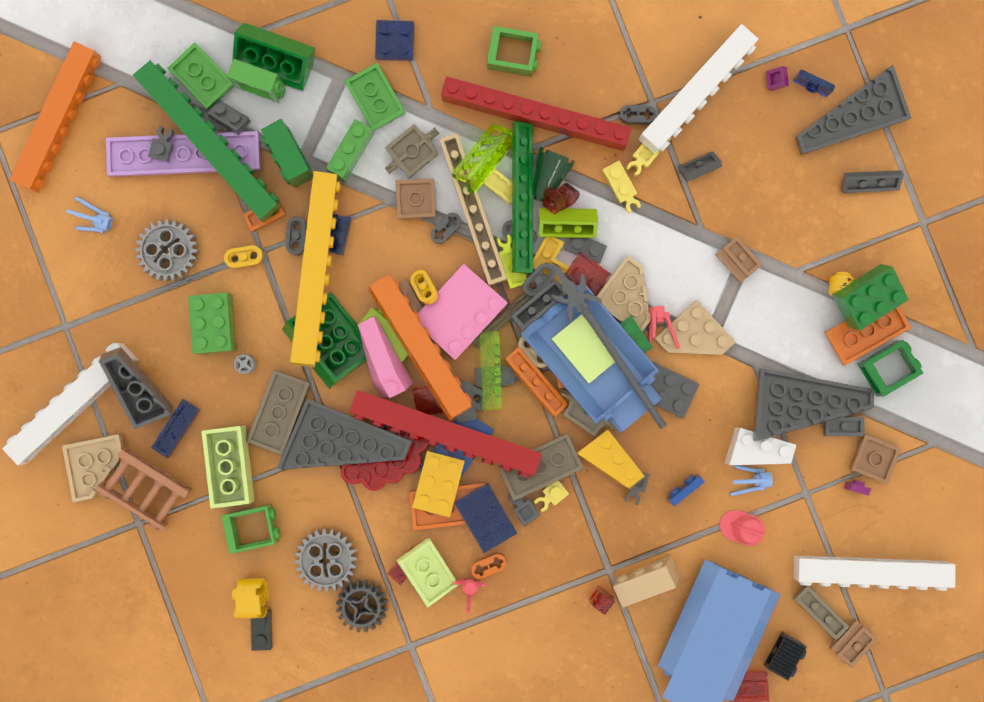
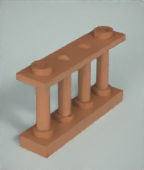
M125 447L117 455L121 458V463L107 484L101 482L95 489L99 491L98 494L100 496L114 500L148 521L152 528L163 531L168 524L163 519L178 497L181 498L182 496L185 498L192 488ZM132 465L138 469V474L122 495L113 488L127 467ZM150 476L154 479L155 484L142 503L138 505L130 500L144 477ZM166 486L171 490L172 494L156 516L146 509L161 487Z

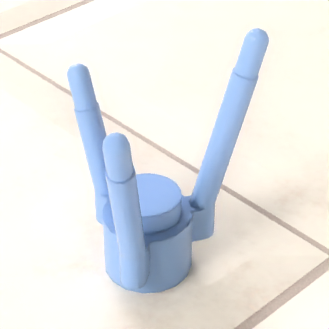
M75 197V200L99 215L95 214L92 217L69 209L66 210L69 214L91 220L92 225L95 226H76V230L95 231L104 234L105 231L111 229L113 218L110 217V213L103 212L79 197Z
M734 465L736 469L757 474H754L753 479L734 480V484L754 483L755 487L731 492V496L772 487L773 477L770 472H765L764 469Z

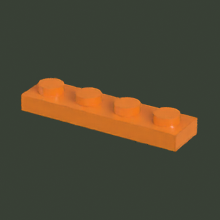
M519 346L503 359L552 417H556L568 405Z

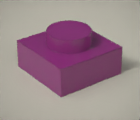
M781 66L766 71L768 90L774 91L789 86L787 67Z
M854 479L853 483L845 482L844 489L870 495L871 488L865 487V482Z

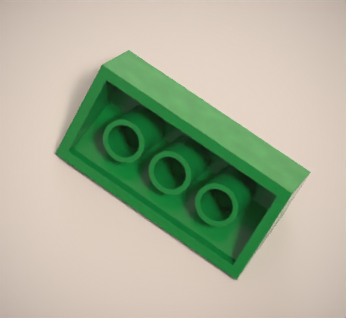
M243 23L234 32L232 60L236 59L276 73L284 85L301 91L304 90L313 67L315 47L247 23Z

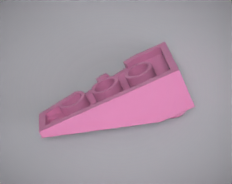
M373 316L360 323L358 327L372 383L382 399L391 398L405 391L414 382L378 320Z

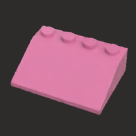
M463 264L438 291L437 300L433 304L425 305L419 311V322L422 327L428 329L431 338L456 360L506 306L507 302Z

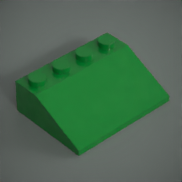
M332 292L327 294L326 305L322 304V312H325L324 324H320L319 331H323L322 343H318L317 350L321 351L320 362H316L315 367H312L329 389L367 361L359 327ZM296 315L286 321L282 328V331L292 343Z

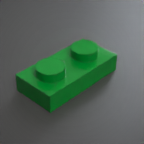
M632 316L619 323L644 353L653 348Z

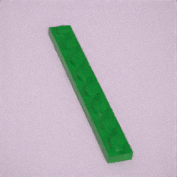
M515 121L512 123V273L532 274L533 124Z

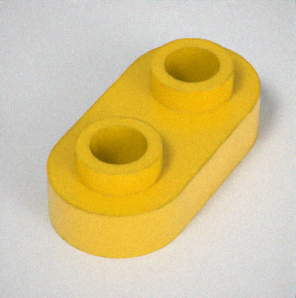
M253 245L230 249L224 255L226 265L234 269L258 265L264 258L263 251ZM253 253H257L256 259H252ZM234 256H238L237 262H233Z
M424 270L414 272L410 282L419 300L426 305L433 304L438 298V291L431 277Z

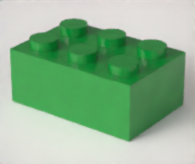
M282 119L261 129L263 133L261 139L265 146L272 151L270 155L274 163L281 168L279 172L288 185L292 184L297 188L313 179V172L289 127Z
M883 264L876 266L845 288L832 294L848 327L861 331L909 300L894 268Z

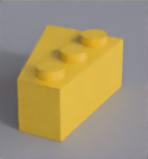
M606 430L577 453L579 457L629 490L645 477L609 430Z

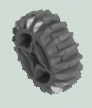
M357 579L356 586L351 581L349 588L344 586L342 589L344 593L340 592L338 594V597L342 600L336 601V604L341 606L336 609V612H342L338 618L339 620L345 618L344 626L348 623L351 624L349 630H352L355 626L357 627V632L361 631V627H363L364 632H368L369 627L374 630L376 628L375 623L381 625V619H385L386 614L384 612L388 611V607L384 605L388 603V599H382L386 593H379L381 586L379 585L375 589L373 587L375 585L374 581L367 585V579L364 580L363 584H361L360 579ZM357 591H365L363 597L354 596L353 598L350 595ZM371 595L377 602V609L370 603ZM366 598L364 608L358 613L360 603ZM347 602L354 608V616L350 614ZM363 614L375 615L367 620L359 619Z

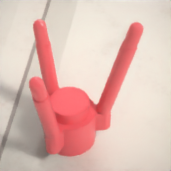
M664 306L650 307L651 321L649 322L648 334L650 344L652 345V338L656 337V324H662L664 319H666L677 349H680L669 312H665Z
M461 578L454 581L453 584H462L463 592L467 594L466 614H469L471 596L476 593L478 586L485 587L486 584L481 582V580L476 581L474 578H467L465 580Z

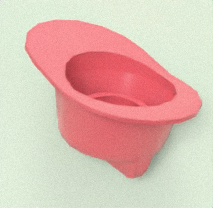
M732 510L725 513L720 520V529L723 535L740 544L747 546L757 545L765 536L764 523L754 515Z

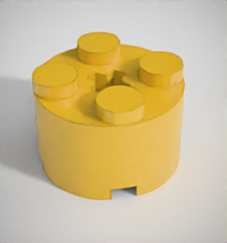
M265 578L238 579L237 588L232 590V599L236 601L234 608L235 618H265L268 607H264L266 601H269L268 583L264 581Z

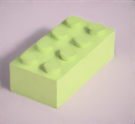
M246 425L202 431L210 509L254 502L248 442H246Z

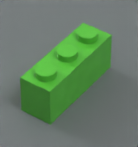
M354 119L327 165V171L331 174H337V178L346 182L374 135L372 128Z

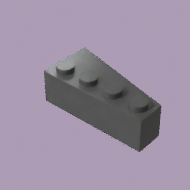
M121 347L101 355L99 363L134 429L172 414L173 406Z

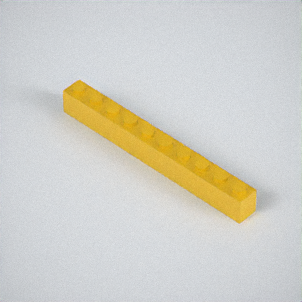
M313 172L291 365L315 367V363L320 362L321 351L317 350L318 343H322L323 331H319L320 324H324L325 312H322V304L326 305L327 293H324V287L329 285L330 274H326L327 267H331L332 255H328L329 248H333L334 237L331 236V229L335 230L336 225L333 211H337L338 199H335V193L340 191V181H337V174Z

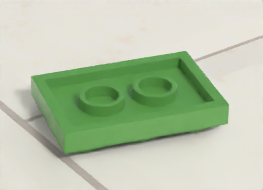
M195 42L168 67V70L208 111L234 87L227 78V75Z
M378 63L344 81L373 132L406 114Z

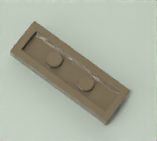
M804 585L793 597L836 641L849 628L809 586Z

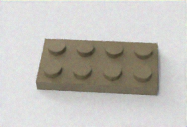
M273 370L246 442L283 455L311 383Z
M568 434L533 449V451L542 453L535 476L530 475V478L518 475L519 470L512 468L511 472L501 469V464L498 465L513 501H517L584 469Z

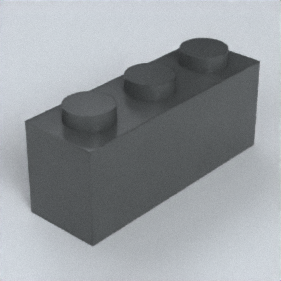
M555 278L513 313L511 318L524 331L531 323L542 317L553 305L558 303L551 296L552 294L564 297L567 294H564L561 284Z

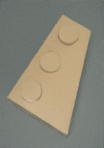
M669 555L650 565L641 567L633 573L617 577L613 588L622 608L676 588L680 573L672 556Z

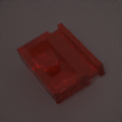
M579 252L577 258L573 260L565 272V275L579 285L581 274H584L586 285L596 296L611 273L584 253Z
M428 386L413 388L412 393L417 411L429 415L444 413Z
M746 671L734 701L729 702L769 701L768 673L766 671Z

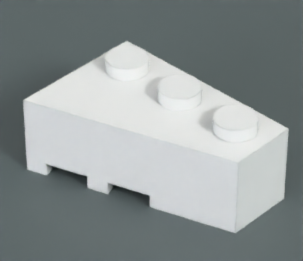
M738 427L734 428L724 464H791L796 448L795 444L772 437L753 441L754 432Z

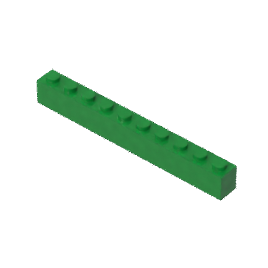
M149 60L133 76L255 215L263 222L268 220L281 208L278 204L280 200L273 192L269 194L266 191L267 185L260 177L256 179L252 175L254 170L247 163L243 165L240 161L242 158L235 149L231 151L228 148L229 142L222 134L218 136L214 132L217 128L209 120L206 122L202 118L204 115L197 106L194 108L189 102L192 100L184 91L180 93L177 90L179 85L171 77L168 79L164 75L166 73L165 69L159 63L155 65Z

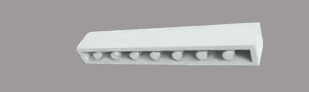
M741 24L647 127L638 140L654 154L659 150L663 152L670 144L668 140L672 136L676 138L683 130L681 125L684 122L688 124L694 118L693 112L696 109L700 111L707 103L705 99L709 95L711 97L714 96L720 89L718 87L721 81L725 83L732 75L730 71L733 68L737 70L744 62L742 58L745 55L750 56L757 48L754 44L758 41V38Z
M112 343L106 348V351L109 352L121 347L135 363L138 361L137 357L124 343ZM101 356L96 357L91 362L92 366L81 371L77 375L78 379L67 384L63 388L64 392L53 397L49 401L50 405L45 409L39 410L35 414L36 418L31 422L25 423L20 428L22 431L6 441L7 444L2 449L17 465H24L32 460L111 386L99 363Z
M794 555L793 579L800 582V585L811 586L812 583H819L821 586H831V583H837L841 587H850V584H857L858 587L862 588L877 585L878 588L887 589L890 585L896 586L898 589H908L909 586H915L919 590H928V587H935L936 590L947 591V588H955V564L948 561Z

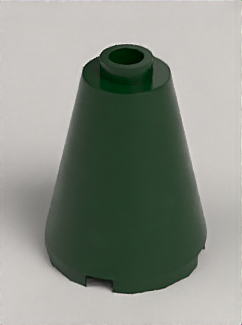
M540 147L533 180V195H535L533 199L544 203L545 200L549 201L574 166L575 161L571 160L568 163L569 158L550 150H546V153H544V148Z

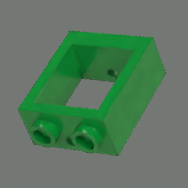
M904 340L895 341L857 363L877 397H884L923 374L921 363L914 358L910 345ZM898 349L911 373L886 386L873 363Z

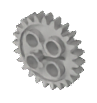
M168 219L165 220V224L163 221L158 220V226L150 223L152 229L145 227L146 234H139L143 238L142 241H136V243L140 244V247L135 248L136 251L140 252L136 258L142 260L138 265L145 266L143 272H150V277L154 278L156 276V280L159 281L163 278L166 282H169L170 277L173 281H177V275L180 278H184L183 272L190 274L188 267L195 268L192 261L198 260L194 254L199 253V250L194 249L199 243L192 241L196 236L193 234L189 235L192 230L189 228L185 229V225L182 223L178 226V222L175 220L171 224V221ZM170 233L171 238L166 242L164 239L165 235ZM156 246L157 252L152 255L151 248ZM183 246V247H184V252H183V254H182V255H178V252H177V251H178L179 247ZM169 259L170 266L165 269L164 262Z
M324 528L322 533L317 529L315 530V536L310 532L308 534L309 539L305 537L302 539L305 545L299 544L297 546L301 551L295 553L299 559H296L294 563L300 564V566L295 570L302 571L299 578H306L304 584L310 581L311 589L317 585L318 591L325 587V591L328 592L331 586L335 591L337 584L343 587V580L349 582L350 578L348 575H354L355 572L351 568L357 567V564L353 563V561L357 560L358 556H353L352 554L357 549L350 548L353 541L347 543L348 535L342 538V531L336 535L334 528L331 529L330 533H328L327 528ZM324 543H327L326 553H325ZM332 545L339 547V554H334L331 551ZM312 546L319 547L320 555L313 554ZM325 555L327 559H330L327 563L328 577L325 576L326 561L322 560ZM332 565H338L341 568V572H333ZM313 566H319L321 574H315Z

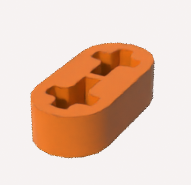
M497 552L479 559L472 565V575L477 579H483L505 568L506 558L503 554ZM495 557L503 560L500 567L496 564L490 566L494 562ZM477 565H480V567L488 566V568L483 570V574L475 572Z

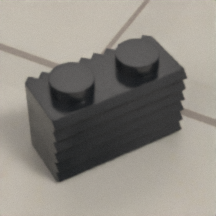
M782 631L764 666L780 677L790 680V677L796 674V666L799 660L804 659L807 646Z

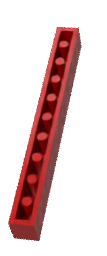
M447 76L441 93L442 101L513 121L533 124L534 127L624 151L627 146L632 128Z
M359 390L355 394L349 411L354 414L353 418L362 421L365 418L371 419V424L383 427V424L391 426L390 430L401 434L402 430L409 433L408 437L417 440L420 437L426 438V443L437 446L438 443L446 445L445 449L456 453L457 449L464 451L463 456L472 459L475 456L481 457V462L493 465V462L501 464L500 468L511 472L512 468L519 470L518 475L530 478V475L535 476L542 453Z

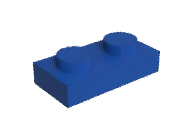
M690 475L683 481L685 484L680 488L675 487L668 493L670 496L667 497V500L673 506H676L701 486L704 480L699 475Z

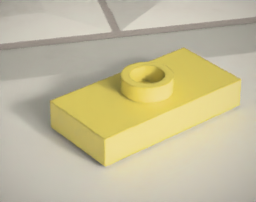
M490 166L480 180V183L511 205L512 181Z

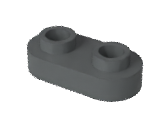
M292 217L287 223L286 249L295 256L304 253L307 224L300 217ZM297 224L301 225L300 230H295ZM295 243H299L298 249H294Z
M549 262L540 264L524 281L523 289L526 294L535 296L554 279L556 273L553 269V264ZM546 268L549 269L550 274L545 275L543 273V270ZM531 282L536 283L537 287L535 289L530 287Z

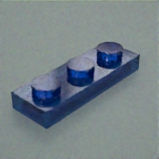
M182 399L151 448L162 456L169 458L201 409Z

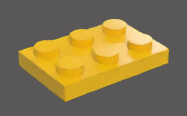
M427 451L412 508L450 517L465 460Z

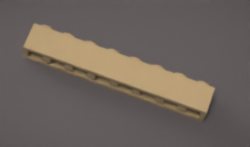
M458 133L440 138V145L487 283L491 287L506 282L507 277Z

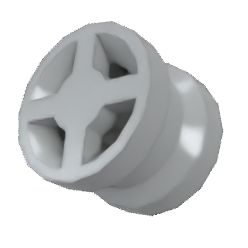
M239 355L234 361V367L239 373H252L257 366L255 358L250 355Z

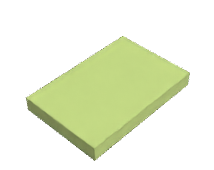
M582 314L552 338V341L588 384L615 363Z
M429 537L396 560L427 608L458 586L453 584L456 581L455 577Z

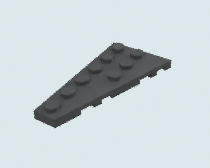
M890 66L797 135L795 139L800 154L804 155L911 119L894 66Z

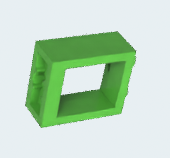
M493 26L487 69L532 77V71L537 70L538 64L535 54L540 52L541 41L538 40L539 34ZM500 36L532 42L529 64L523 65L496 60Z
M236 59L232 60L227 78L236 88L279 103L280 98L284 97L286 88L276 73Z
M271 504L230 512L221 516L229 554L269 546L279 542L280 530L275 524V519L277 518L276 510L272 508ZM265 511L270 538L240 544L235 517Z

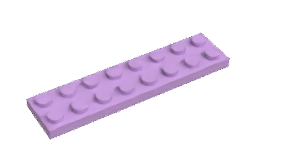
M259 131L241 132L239 135L234 132L216 133L218 136L221 134L229 142L227 146L231 151L235 149L242 157L240 161L243 165L247 163L254 171H261ZM185 134L174 135L169 140L170 143L174 144L169 163L148 157L153 138L159 139V135L106 138L107 176L109 177L217 172Z

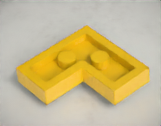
M545 237L533 258V270L540 264L549 262L556 264L567 277L572 268L555 259L564 242L556 237ZM546 268L543 270V273L549 275L550 270ZM556 275L554 279L556 278V280L561 284L559 278Z

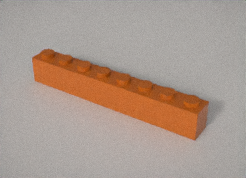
M73 41L9 178L10 181L37 193L43 188L45 177L52 169L53 160L60 152L61 143L68 135L69 126L77 115L78 106L85 98V91L93 81L95 70L100 66L102 56L95 50Z
M389 274L369 285L368 291L448 420L451 421L468 411L472 407V400L467 393L462 391L460 380L457 376L452 375L450 364L446 359H442L438 345L432 343L429 338L431 335L428 329L422 327L419 322L420 317L418 313L412 311L409 306V299L405 294L402 295L399 290V283L395 278L392 279Z

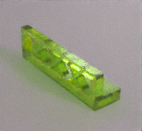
M491 124L452 172L453 178L466 182L469 193H476L512 147V130ZM493 132L500 133L499 136L491 137ZM491 144L489 148L481 150L483 145ZM481 156L479 161L471 162L472 158ZM471 169L468 175L461 173L463 170Z
M499 331L480 333L483 410L502 409Z

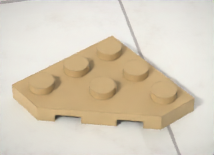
M627 255L597 297L602 300L601 303L619 322L632 316L641 331H643L651 321L644 270L642 265Z
M695 300L671 322L680 349L676 348L668 326L654 338L666 353L722 355L736 343L698 300Z
M121 434L62 446L72 502L96 497L99 491L95 487L101 482H106L121 459L117 456L124 448Z

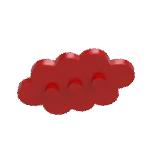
M387 426L385 431L413 442L406 460L343 465L341 467V477L348 484L355 485L362 482L368 490H381L387 482L395 484L402 480L404 474L416 473L422 464L420 454L425 452L430 444L426 443V438L420 437L417 440L408 437L409 433L402 430L401 434L391 431V426Z

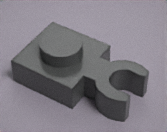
M159 126L157 130L159 139L153 138L148 157L169 163L174 146L169 140L174 137V131L169 129L168 134L164 135V128Z
M642 472L645 476L644 479L631 488L630 492L625 496V502H628L630 496H634L636 498L635 505L639 504L640 497L638 493H645L649 474Z
M511 496L508 497L512 504L517 505V508L513 511L524 526H527L541 516L529 499L524 502L523 497L513 501Z

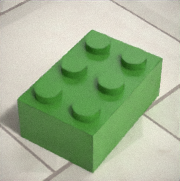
M226 292L188 296L192 353L210 354L237 351L233 295Z

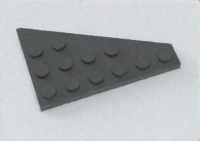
M761 368L758 373L753 441L764 440L871 410L874 407V389Z
M306 399L277 468L287 470L406 460L413 442L315 401Z

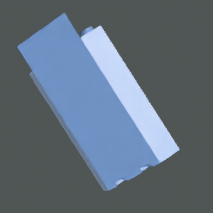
M579 285L576 287L578 291L581 289ZM586 285V290L584 294L594 295V293ZM586 298L587 308L590 309L593 317L652 404L655 405L662 398L650 384L656 379L654 375L659 370L602 303L589 301ZM558 302L542 317L531 323L521 335L595 423H598L601 419L604 422L609 419L615 428L622 433L648 410L616 363L612 364L591 383L588 384L552 341L553 337L570 324L567 318L569 303ZM573 307L572 322L581 315V312L576 311V307Z
M705 559L658 663V666L664 670L663 673L671 677L663 698L672 702L734 701L781 594Z

